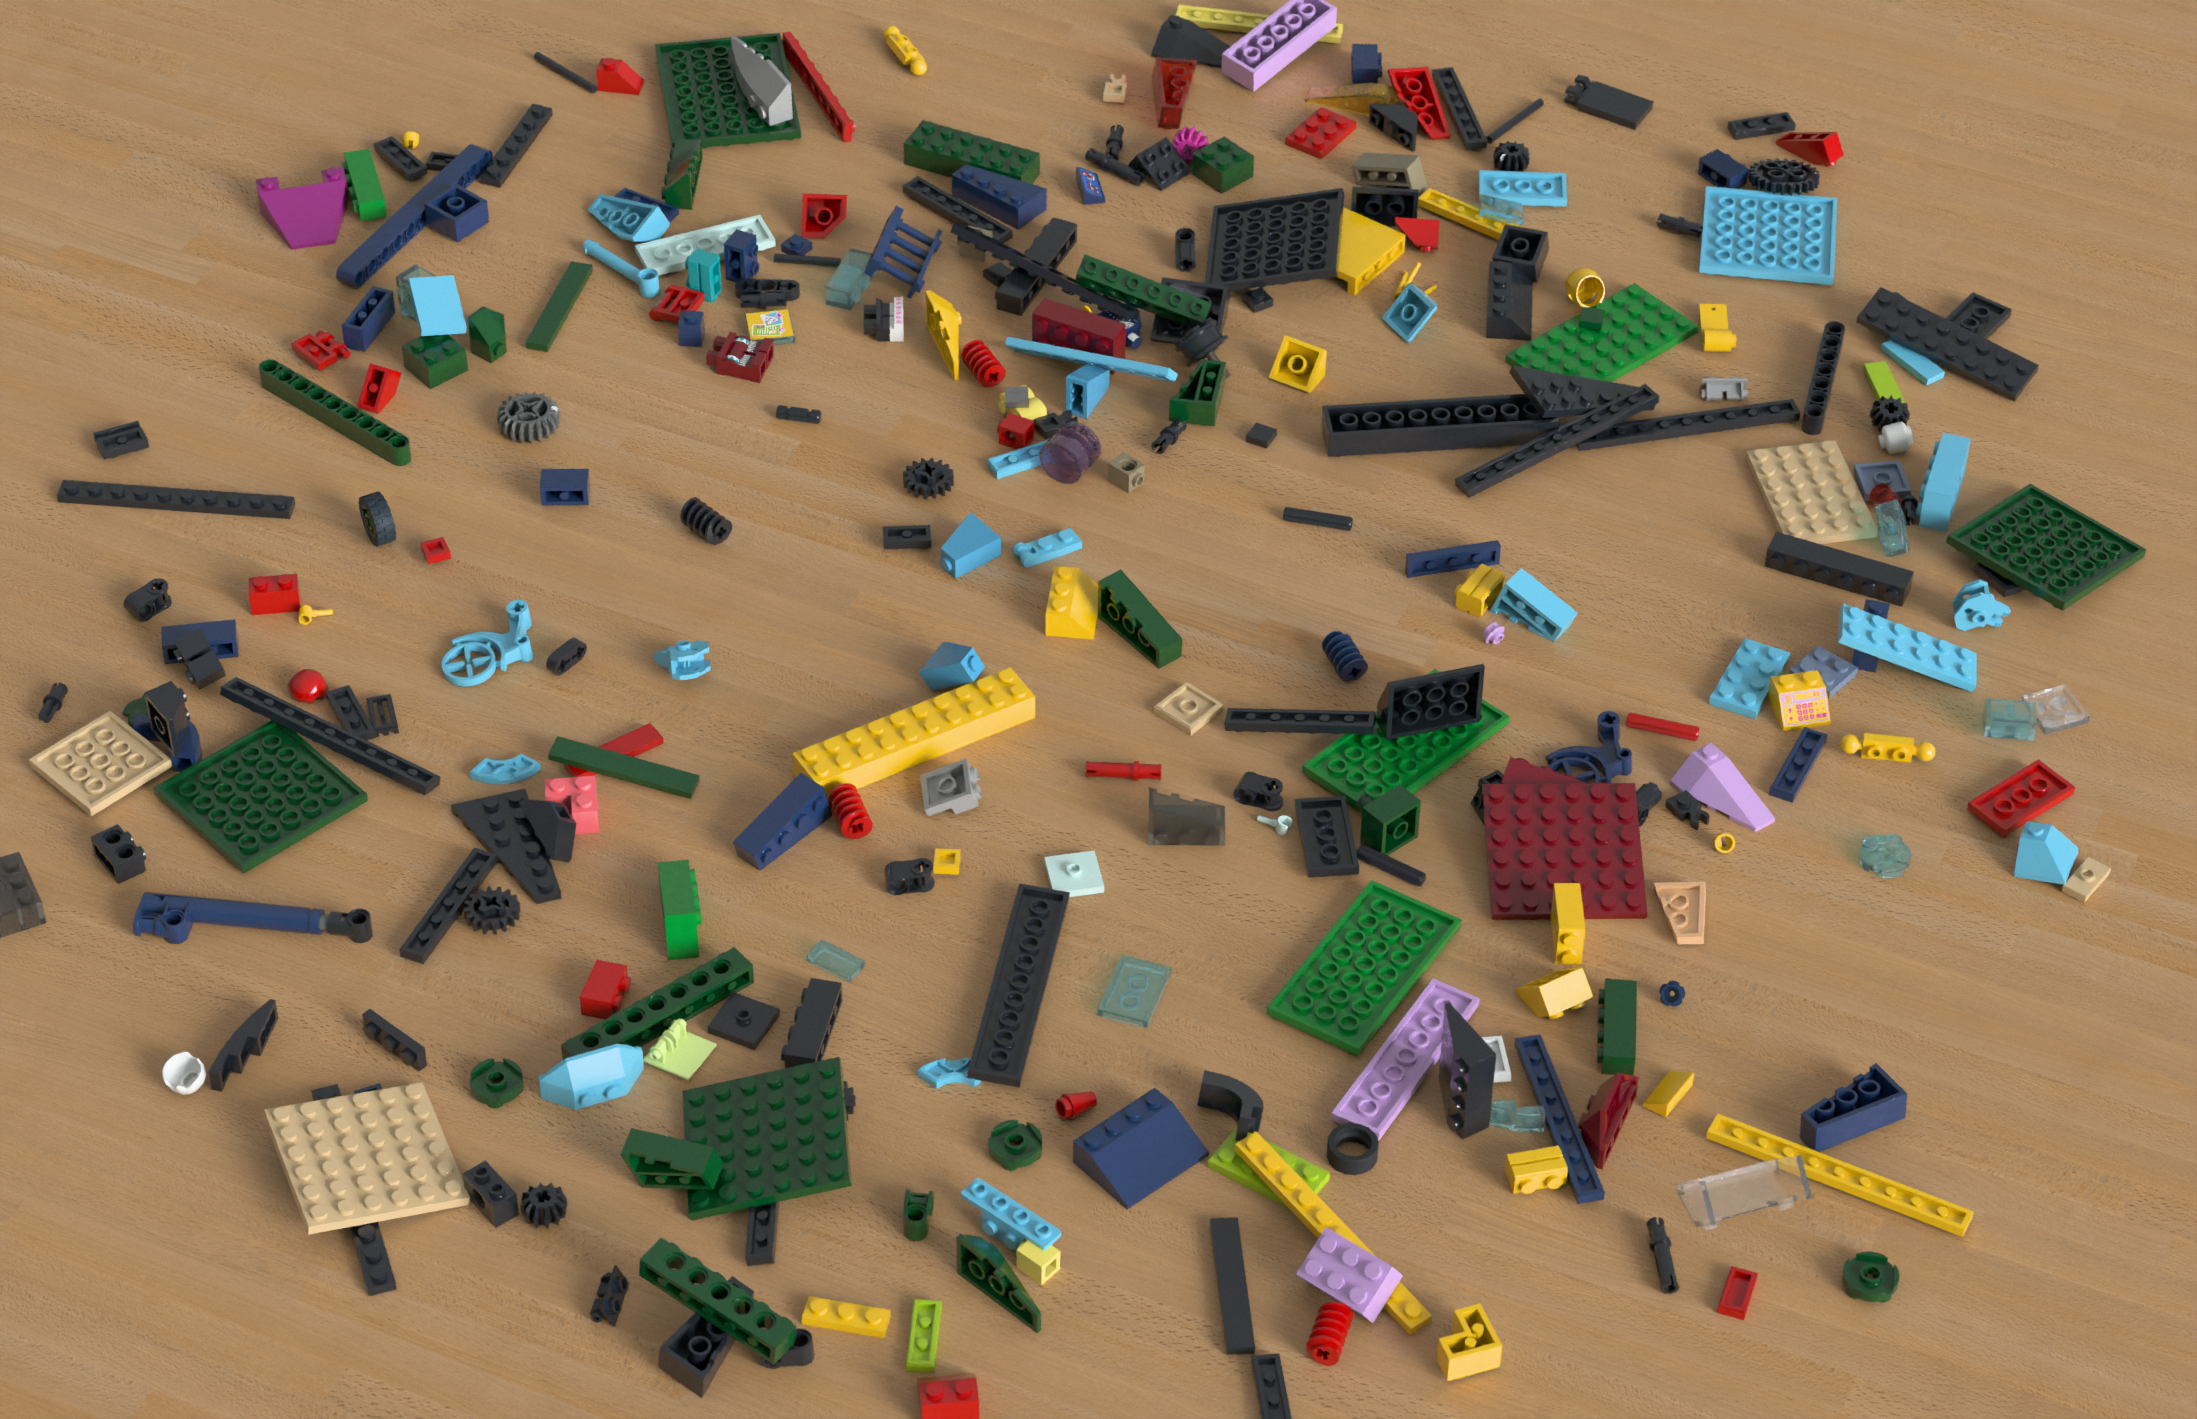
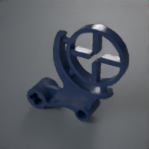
M1605 711L1598 715L1597 736L1599 741L1604 744L1602 747L1571 746L1559 749L1545 756L1549 768L1554 772L1563 768L1565 774L1572 775L1570 766L1580 767L1589 772L1577 774L1575 777L1583 782L1595 780V783H1611V778L1619 774L1627 776L1631 774L1632 752L1628 748H1621L1618 741L1620 738V718L1618 714L1612 711ZM1597 768L1603 773L1604 776H1599Z

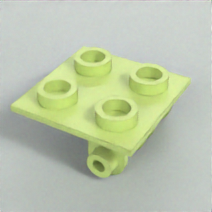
M679 1018L673 1020L668 1030H665L658 1038V1042L650 1048L643 1062L689 1080L717 1044L687 1032L686 1022Z

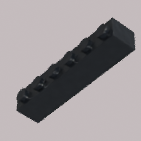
M1053 217L1047 225H1044L1041 234L1035 237L1032 246L1026 249L1024 254L1057 269L1077 242V224ZM1014 268L1010 274H1007L1004 283L996 289L997 309L1022 316L1046 284L1044 283L1045 279L1032 277L1023 268Z
M1780 532L1775 533L1769 544L1765 567L1901 607L1911 590L1914 571Z

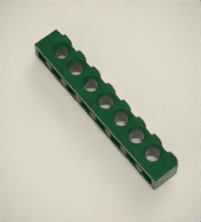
M735 947L719 954L714 959L698 966L684 976L678 977L675 981L655 990L652 994L634 1002L597 1025L591 1026L581 1034L568 1039L565 1043L561 1044L562 1060L614 1044L632 1047L646 1045L660 1037L665 1030H668L673 1020L681 1018L686 1022L730 997L733 992L737 993L753 984V964Z

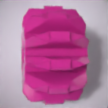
M1185 126L1182 130L1176 132L1172 145L1188 163L1190 160L1192 161L1194 152L1209 145L1207 143L1208 136H1202V130L1196 131L1195 126L1191 127V129Z

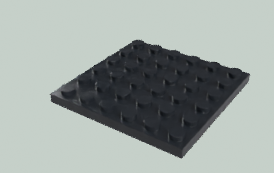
M1343 188L1214 206L1205 283L1229 286V291H1240L1248 288H1262L1270 285H1284L1292 282H1306L1338 276L1344 206Z

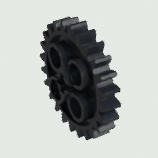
M1776 158L1774 161L1767 159V162L1760 160V163L1755 162L1754 165L1750 166L1748 179L1752 186H1757V189H1764V192L1770 191L1772 194L1779 192L1781 195L1788 193L1792 196L1793 193L1801 195V192L1808 193V191H1814V188H1818L1820 175L1815 167H1811L1810 164L1804 165L1803 161L1796 162V160L1788 161L1787 158L1784 160Z

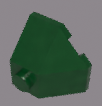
M482 306L467 317L471 353L489 363H493L507 353L504 314Z

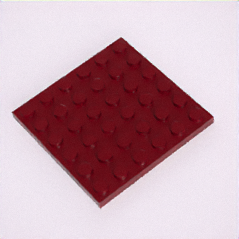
M1635 783L1483 784L1482 796L1492 920L1550 919L1554 883H1580L1584 919L1647 918Z

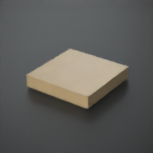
M1185 682L1154 706V713L1191 736L1223 711L1224 704Z

